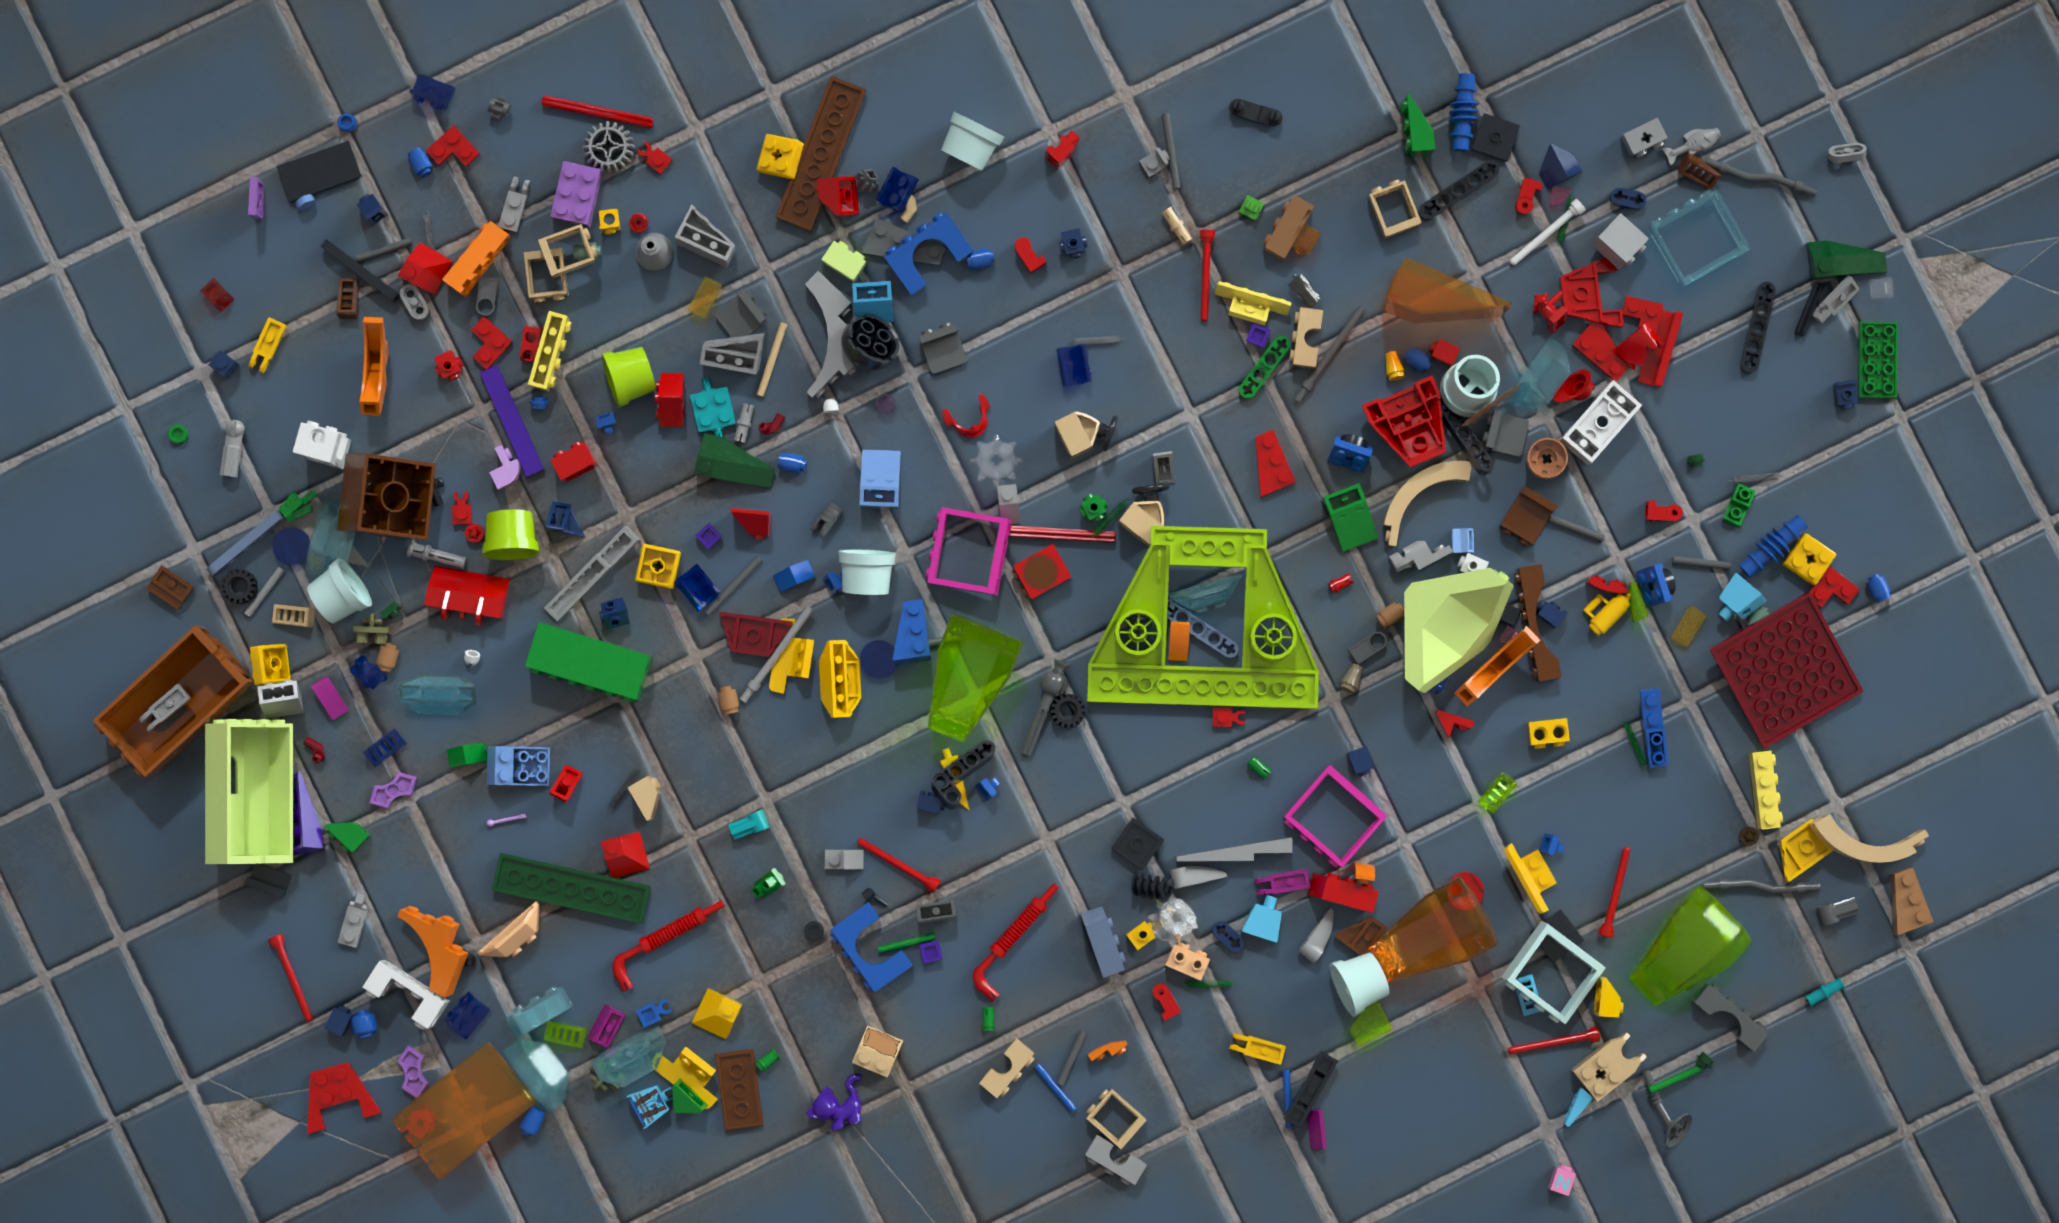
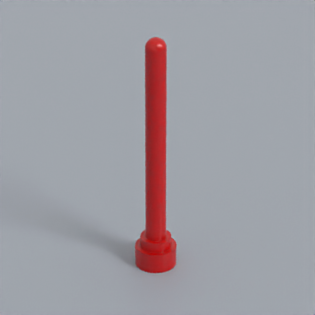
M1202 229L1200 230V238H1202L1201 242H1203L1201 320L1206 322L1208 320L1211 242L1215 238V230Z
M858 839L857 844L922 882L929 892L934 893L941 880L936 877L928 878L866 840Z
M1629 847L1623 848L1605 922L1599 927L1598 935L1613 938L1614 926H1612L1630 855Z
M281 933L269 938L268 942L270 946H273V949L276 948L305 1020L311 1022L313 1019L283 947L285 939Z
M1598 1026L1590 1027V1030H1586L1585 1033L1512 1046L1508 1048V1053L1517 1054L1584 1040L1592 1041L1593 1043L1600 1042Z

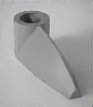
M1188 866L1169 870L1171 878L1174 880V889L1227 877L1226 872L1206 866Z
M1332 908L1327 910L1298 950L1300 954L1312 963H1315L1321 956L1330 937L1334 918V910Z

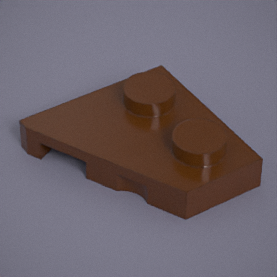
M1369 916L1335 933L1334 937L1361 956L1371 950L1387 927L1374 917Z

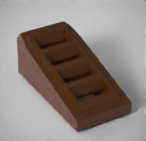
M1689 152L1678 165V172L1709 190L1713 188L1721 177L1718 171ZM1703 170L1706 171V172L1703 174V176L1700 177V174L1703 172ZM1710 174L1713 175L1708 182L1705 181Z
M339 278L336 311L339 319H358V278ZM344 286H353V288H344ZM344 293H350L353 296H344ZM343 301H352V304H343Z

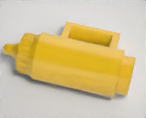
M1627 593L1624 596L1618 594L1609 602L1601 594H1598L1583 609L1591 618L1588 625L1590 630L1597 636L1604 635L1631 605L1629 603L1631 594ZM1601 602H1604L1606 605L1594 616L1591 612Z

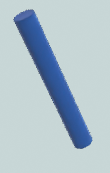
M1039 1063L1034 1068L1035 1071L1072 1113L1077 1107Z
M1282 1070L1285 1113L1292 1103L1290 1070ZM1285 1120L1286 1128H1293V1124Z

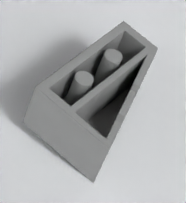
M765 333L705 341L702 346L700 364L757 374L760 367Z

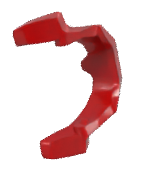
M983 393L978 395L981 405L980 411L982 412L979 425H973L970 429H964L957 424V421L951 416L948 409L942 410V415L946 425L954 426L959 435L967 438H975L982 435L988 424L986 411L990 409L988 400Z

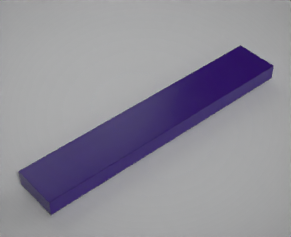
M498 365L480 372L526 477L545 470Z

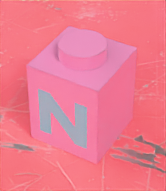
M1562 1164L1561 1167L1555 1166L1548 1188L1569 1196L1576 1174L1571 1172V1167Z

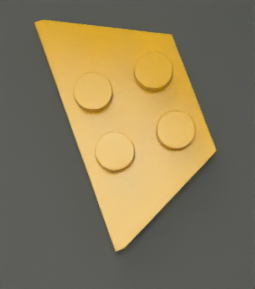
M1809 819L1779 840L1786 882H1790L1833 851L1816 836L1809 826V823L1814 821L1813 819Z

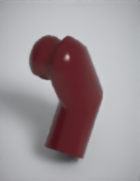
M777 413L773 422L760 423L759 431L764 435L777 433L785 416Z
M307 737L303 745L312 749V761L316 764L323 762L325 759L323 745Z

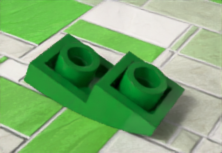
M1738 483L1721 521L1740 528L1756 491Z

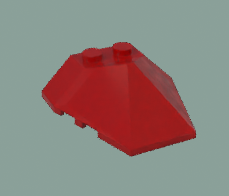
M1433 376L1415 382L1414 386L1382 400L1378 398L1362 405L1369 424L1410 468L1446 453L1440 391Z

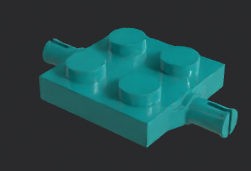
M709 377L706 378V382L705 378L701 380L704 390L690 395L698 433L711 431L715 435L723 437L722 429L727 426L736 425L728 388H711Z

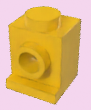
M1143 921L1126 935L1135 948L1139 950L1156 937L1154 933L1157 930L1151 922L1147 924ZM1141 931L1146 932L1145 938H1140L1139 933Z

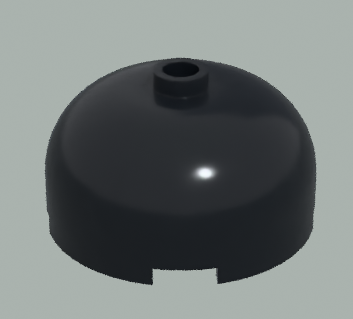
M865 314L864 316L853 317L846 325L841 336V347L846 358L857 368L865 371H878L888 366L897 356L899 340L898 338L895 339L890 330L892 327L887 322L875 315Z

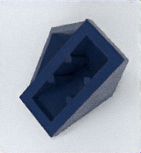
M1551 143L1539 172L1548 189L1582 172L1573 154Z
M553 501L545 529L547 531L585 537L572 510V505Z

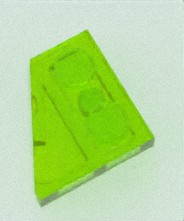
M1379 1001L1367 1006L1350 1028V1032L1358 1047L1393 1030Z

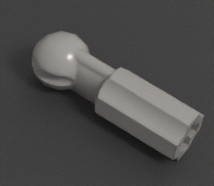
M232 420L226 426V439L220 470L221 476L235 478L238 476L242 437L245 431L243 423L239 420Z

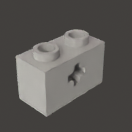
M1658 117L1621 136L1630 157L1636 155L1637 158L1647 154V150L1652 147L1655 150L1665 145L1664 141L1668 138ZM1642 137H1644V138L1648 137V138H1649V140H1648L1647 142H1646V141H1643V142H1642L1641 139H1642Z

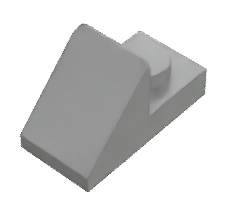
M825 850V869H864V850Z

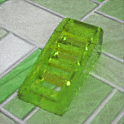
M1636 581L1628 583V590L1631 596L1629 598L1631 620L1635 622L1648 617V612Z
M1502 770L1478 800V803L1493 814L1517 786V782ZM1503 779L1510 784L1509 787L1504 785L1501 780ZM1498 785V786L1501 787L1505 792L1502 793L1501 791H1499V790L1496 788V786ZM1493 791V792H1494L1495 794H1497L1500 798L1497 799V798H1495V797H1494L1492 794H1490V793ZM1488 797L1495 803V805H1491L1485 799Z
M548 1021L544 1040L583 1048L587 1028ZM553 1026L557 1027L555 1037H551ZM561 1028H564L563 1038L560 1039ZM572 1030L571 1038L569 1041L567 1040L568 1031ZM576 1031H580L578 1042H574Z

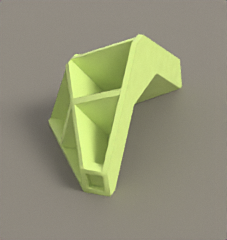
M1486 568L1414 582L1404 592L1405 679L1418 691L1423 693L1429 691L1482 652L1491 642L1514 586L1508 581L1509 577L1502 571L1498 573L1496 570Z

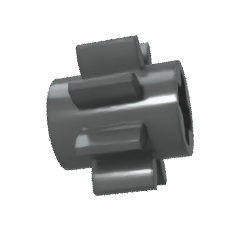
M498 95L497 99H491L488 112H491L492 118L501 120L502 117L507 118L511 108V104L507 103V98Z
M862 169L854 177L858 180L856 187L862 192L868 191L871 193L879 185L876 181L878 175L871 169Z

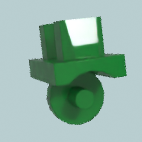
M773 868L754 882L755 887L751 891L757 899L761 896L765 899L786 883L783 880V875Z

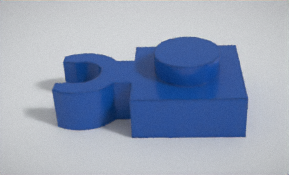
M668 999L662 1000L657 1007L652 1002L636 1010L644 1028L662 1020L661 1013L669 1014L673 1011L672 1008L669 1010L663 1009V1004L668 1002Z

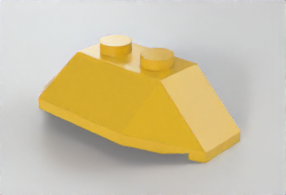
M846 640L827 641L819 659L821 701L831 718L850 717L862 698L860 660Z

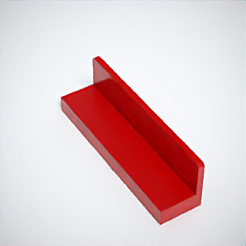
M1662 310L1657 336L1663 344L1660 343L1661 349L1647 347L1646 358L1641 366L1638 382L1657 388L1662 387L1683 317L1682 312L1675 311L1672 313Z

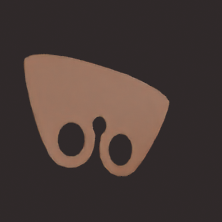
M1521 383L1495 399L1461 426L1478 422L1479 420L1477 419L1484 413H1486L1483 416L1485 417L1491 411L1490 408L1494 406L1493 409L1497 408V404L1505 398L1504 402H1506Z

